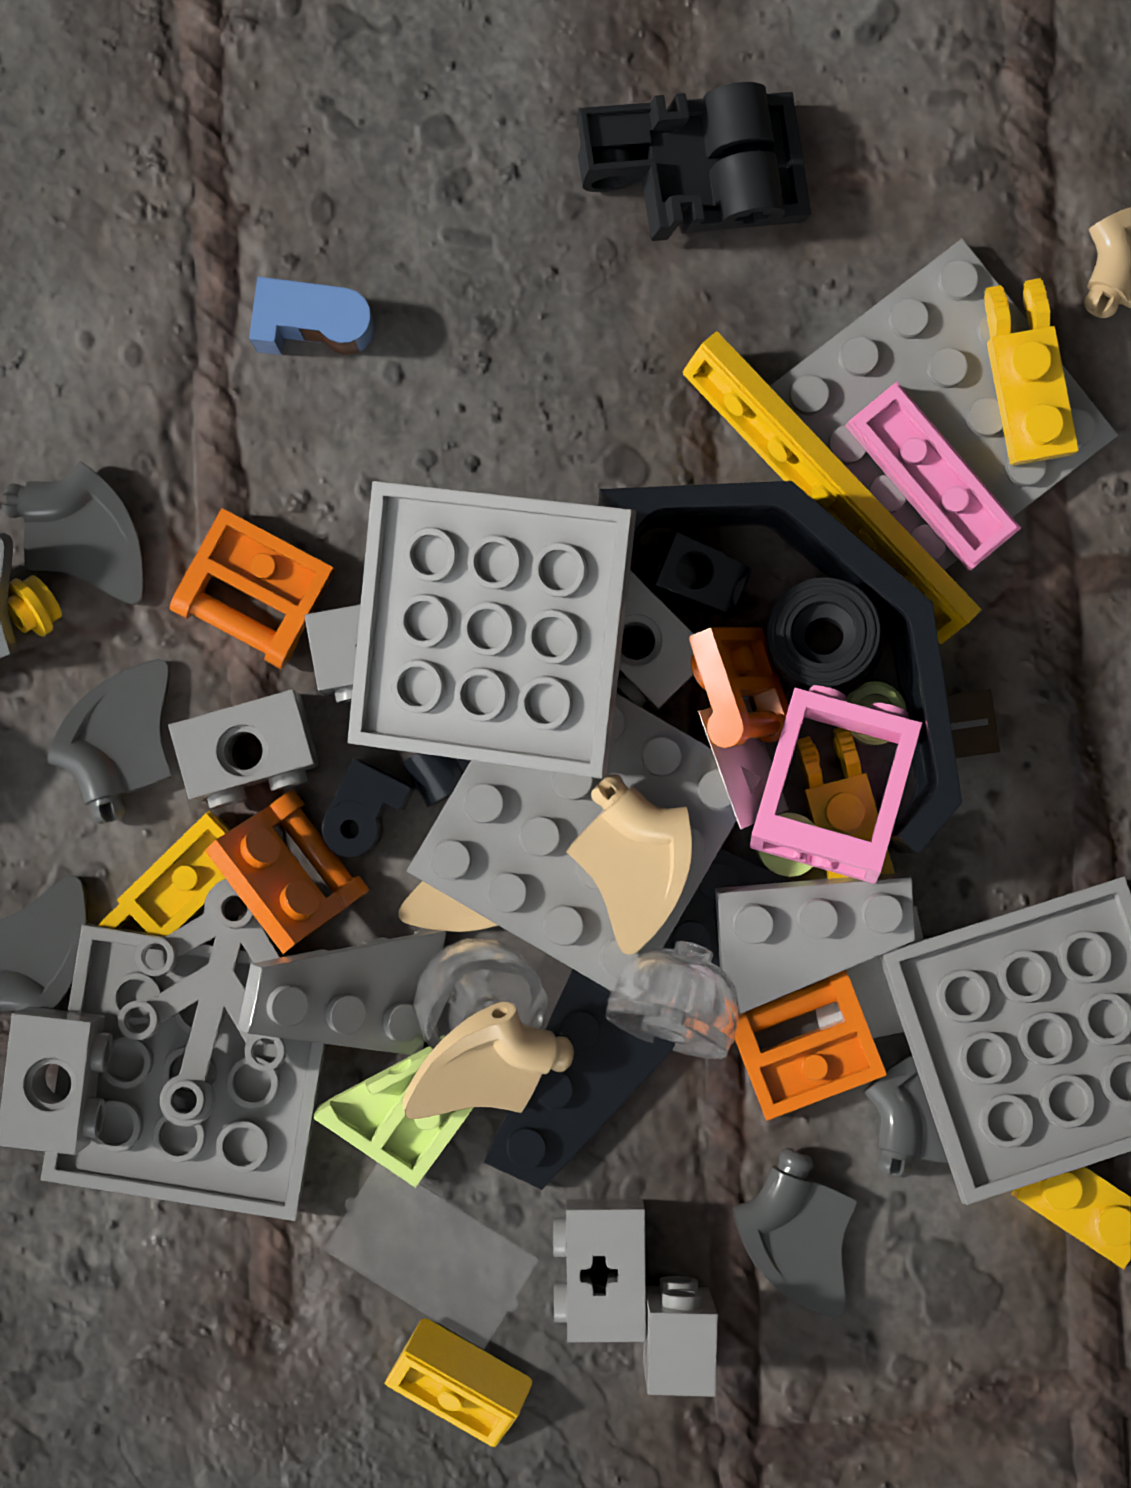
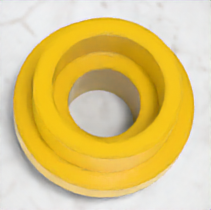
M34 575L29 576L23 581L15 578L9 582L8 610L9 617L22 632L27 633L32 629L41 637L53 631L52 623L62 617V612L57 600L48 587Z

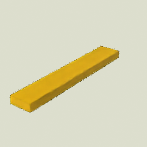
M718 331L700 345L682 371L683 375L784 481H793L933 602L940 645L967 625L982 610Z

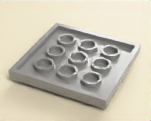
M963 239L952 245L770 386L944 570L958 559L845 427L849 420L896 381L1012 517L1118 436L1116 431L1062 365L1079 451L1071 456L1011 466L988 353L987 342L990 340V333L984 305L985 288L998 286L999 284ZM1007 295L1011 317V333L1028 331L1027 319Z
M372 481L347 743L601 779L606 777L608 774L637 510Z
M616 693L607 776L610 774L620 775L628 788L633 785L644 797L659 808L687 807L692 836L690 870L681 896L665 923L637 953L627 955L621 951L614 935L606 904L593 878L566 852L581 832L604 810L592 800L591 793L606 777L601 779L471 761L406 872L620 997L632 1002L737 818L712 749ZM741 766L752 795L761 777Z
M1125 876L879 955L962 1204L969 1205L1131 1151V893Z
M83 924L81 926L68 1011L106 1015L104 1033L112 1034V1054L107 1071L105 1073L99 1072L96 1098H103L105 1102L104 1121L99 1137H91V1144L76 1155L45 1152L40 1180L296 1221L300 1211L314 1123V1111L316 1110L326 1044L282 1038L287 1050L284 1062L278 1068L271 1071L256 1070L247 1062L245 1057L246 1042L225 1008L206 1078L215 1091L216 1103L214 1110L200 1124L187 1127L175 1125L167 1120L161 1111L160 1094L164 1085L180 1073L198 1002L161 1023L156 1034L146 1040H132L125 1037L118 1027V1015L127 1003L132 1001H148L208 965L214 943L206 942L177 958L176 966L169 974L154 977L146 975L139 970L135 962V952L143 940L150 937L164 938L165 936L122 928H109L98 926L97 924ZM154 945L148 949L145 957L147 965L152 969H159L164 966L167 961V951L162 945ZM240 948L235 972L246 988L250 964L254 962L245 948ZM279 954L280 958H281V957H286V956H291V955ZM137 1008L131 1012L128 1021L130 1028L136 1033L144 1032L150 1025L149 1013L143 1008ZM268 1038L260 1040L254 1048L256 1059L263 1064L273 1062L277 1056L276 1044ZM59 1066L55 1094L68 1096L71 1090V1078L69 1073ZM187 1087L178 1090L174 1098L175 1106L183 1113L191 1112L197 1104L195 1092Z

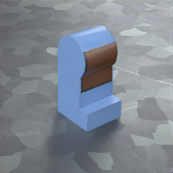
M257 276L249 340L257 352L282 355L284 339L322 342L326 343L335 352L344 355L356 354L364 350L372 341L375 332L374 319L365 298L357 291L344 287Z

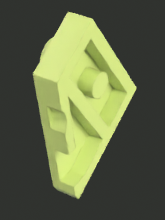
M439 1042L424 1048L319 1104L314 1111V1119L415 1188L473 1109H461L421 1119L406 1117L402 1105L403 1097L418 1068Z

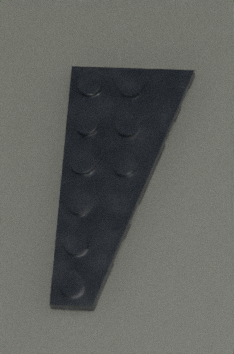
M720 848L632 1002L627 1001L572 969L544 1029L552 1031L555 1037H567L570 1040L574 1049L572 1063L563 1072H556L550 1069L547 1074H542L522 1113L507 1110L484 1163L543 1190L721 999L722 989L715 888L793 881Z

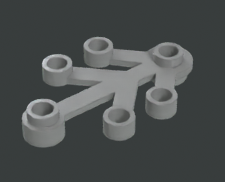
M227 879L218 882L209 891L205 899L203 915L164 938L150 937L143 940L135 952V962L141 972L149 976L161 977L169 974L175 968L177 958L215 938L208 965L148 1001H132L127 1003L118 1015V1027L125 1037L132 1040H146L156 1034L161 1023L198 1002L180 1073L164 1085L160 1094V1108L163 1115L171 1123L183 1127L202 1123L211 1115L215 1107V1091L206 1078L225 1008L238 1028L245 987L235 972L241 945H243L254 963L280 958L265 930L248 907L246 915L239 921H230L226 917L224 911L226 903L231 898L239 897ZM154 945H162L167 951V961L159 969L150 968L145 960L148 949ZM137 1008L145 1009L150 1015V1025L142 1033L134 1032L128 1023L131 1012ZM239 1030L246 1042L245 1057L251 1067L259 1071H271L278 1068L284 1062L287 1050L282 1038L248 1034ZM265 1038L272 1040L277 1046V1056L269 1064L260 1063L254 1054L256 1044ZM183 1087L192 1089L197 1096V1104L189 1113L179 1111L174 1102L177 1091Z

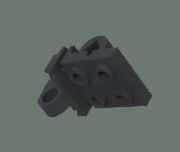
M738 82L715 88L705 94L702 99L687 100L686 93L676 94L667 109L664 95H655L650 103L579 108L576 113L581 143L578 162L582 188L589 192H608L626 188L642 180L651 241L668 240L682 221L684 233L802 223L812 215L793 92L767 94L766 87L761 83Z

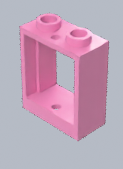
M813 685L808 691L794 688L752 831L750 848L876 884L882 870L922 723L910 720V714L906 710L894 705L874 703L871 708L846 702L847 697L845 694L829 687ZM804 718L898 744L871 842L776 815Z

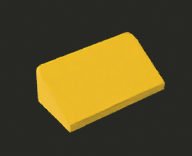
M423 1318L415 1328L384 1384L496 1448L519 1416L532 1386V1380L529 1376L430 1319Z

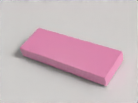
M897 381L845 425L968 572L1021 529L1014 518Z

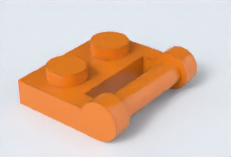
M221 508L170 603V610L186 619L193 615L261 651L265 654L264 661L279 669H283L292 657L299 638L306 627L304 615L314 612L336 570L323 561ZM211 576L285 614L278 630L275 631L204 593Z
M708 628L689 636L688 638L694 653L691 656L692 672L698 684L706 690L713 710L707 724V732L711 741L723 748L740 746L749 738H758L767 743L779 741L789 705L779 676L770 659L763 628ZM743 696H753L757 707L755 712L747 713Z
M294 789L217 838L205 850L283 954L370 891V888L360 875L353 878L336 854L328 848L321 834L302 811L305 803ZM279 825L283 826L333 894L327 898L323 895L275 832L274 828Z
M846 970L727 1019L766 1121L887 1075ZM837 1003L843 1017L842 1020L766 1049H759L753 1033L829 1004Z

